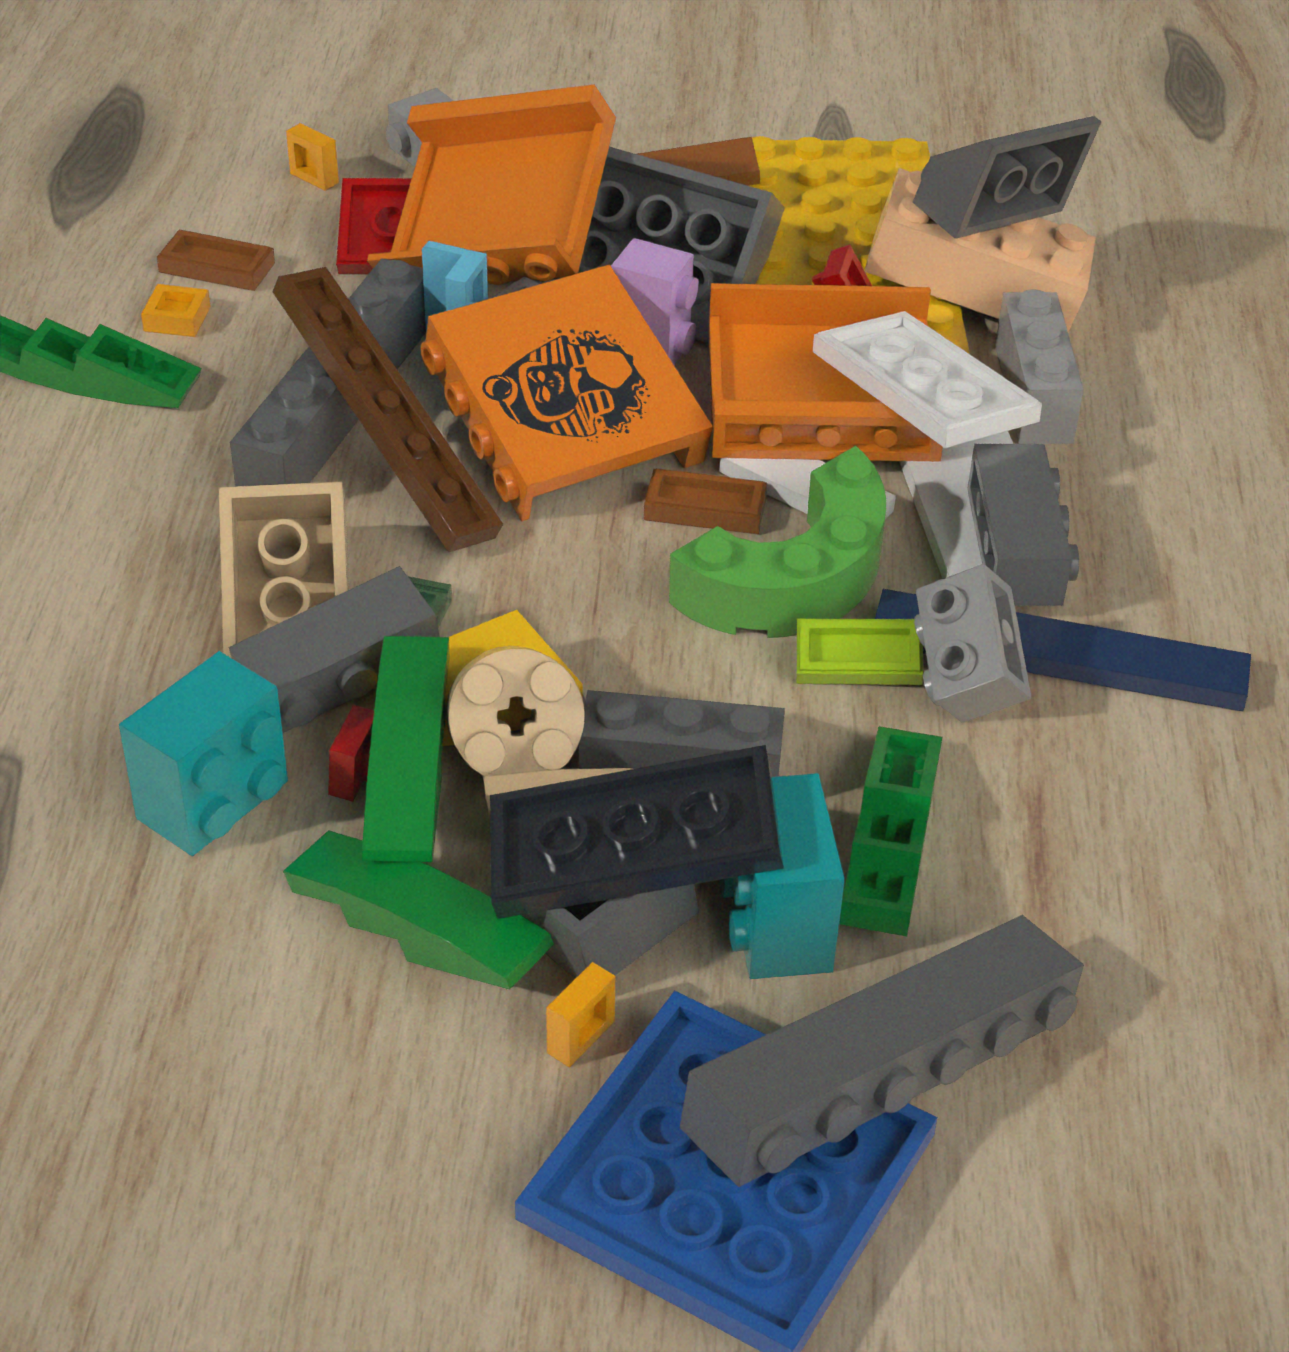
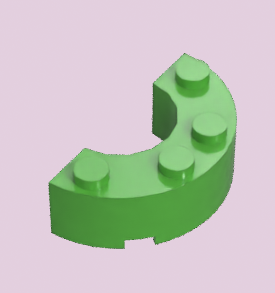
M854 446L811 471L807 522L811 528L804 534L786 541L759 543L735 537L717 526L670 553L669 603L690 619L717 631L736 635L737 627L767 630V638L797 635V619H840L849 613L867 595L879 570L886 516V494L880 475L873 463L857 446Z

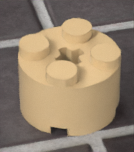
M503 646L483 652L470 661L458 674L447 697L446 720L451 738L463 759L471 768L484 776L557 770L569 762L579 744L584 727V705L581 693L574 679L557 661L530 648ZM518 696L520 704L525 708L531 709V717L521 720L519 730L511 731L509 725L504 720L497 719L498 710L508 709L510 698Z

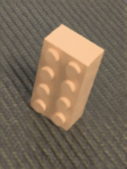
M901 168L898 169L878 222L865 266V272L907 287H930L932 296L998 319L1000 317L1003 292H1024L1032 289L1044 292H1057L1067 331L1069 332L1088 291L1096 237L1088 235L1083 229L1073 224L1065 223L1060 225L1038 217L955 239L913 203L921 182L922 171L909 172Z

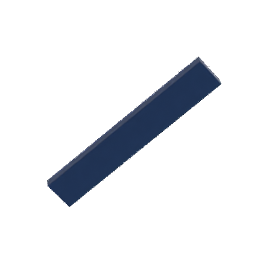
M882 589L875 619H915V616L920 614L917 594ZM1016 612L1028 673L1244 711L1248 697L1251 654ZM923 646V654H926L925 647Z

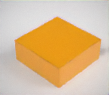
M302 123L286 130L290 174L324 191L338 184L336 140Z
M157 284L141 313L143 331L196 337L211 307L209 290Z
M592 962L546 1007L547 1054L570 1068L615 1022V975Z

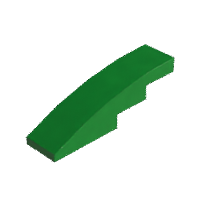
M0 315V372L20 380L73 395L117 403L179 408L200 377L202 368L102 324H99L89 337L48 318L44 319L37 330H33Z
M384 636L368 766L362 861L433 862L442 783L441 756L446 721L445 694L450 659L449 637Z
M878 727L852 844L850 865L842 896L839 925L908 936L943 737Z
M330 830L283 870L292 893L340 905L349 927L397 939L407 962L510 990L554 945L549 932L521 915L497 919L490 896L422 862L362 861V840Z

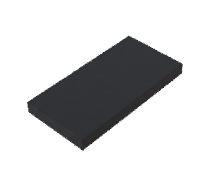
M766 745L490 795L491 903L497 919L784 868L771 765Z

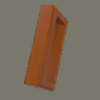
M179 229L157 256V263L160 273L255 291L275 264L274 248Z
M653 468L644 502V520L711 529L719 526L727 531L759 534L766 501L767 482Z

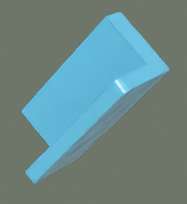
M428 241L422 248L427 333L428 316L487 300L488 281L486 253Z

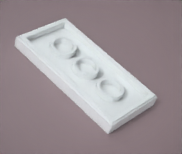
M906 311L814 334L813 353L944 448L1040 422L1042 403Z
M1008 431L948 448L943 447L941 462L899 461L943 579L982 564L967 491L974 444H1013Z

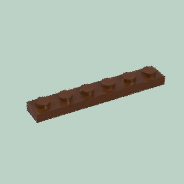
M327 267L278 276L272 291L447 551L453 552L495 539L503 526L502 521Z

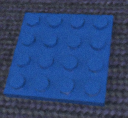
M674 990L516 1199L515 1220L761 1352H801L934 1137L938 1117L908 1103L897 1112H885L861 1124L841 1141L835 1143L828 1141L797 1157L787 1168L780 1172H768L738 1187L680 1128L690 1070L766 1034Z

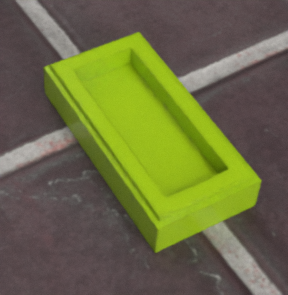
M797 619L796 684L922 685L923 645L916 633L914 619Z

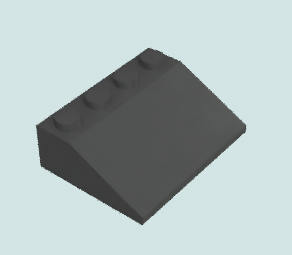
M609 146L578 273L609 264L611 266L633 238L694 254L693 277L698 279V292L695 302L691 307V323L696 325L695 340L709 344L711 283H756L769 257L785 207L771 192ZM533 280V281H535V282H537V283H539V284H543V283H546V282H550V281Z

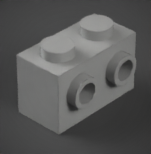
M981 564L916 589L920 614L915 616L914 624L918 638L925 647L929 668L924 671L923 680L927 694L936 706H941L964 723L1032 699L1012 589L985 564Z

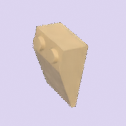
M342 482L219 487L223 653L231 658L228 647L349 590L346 505Z

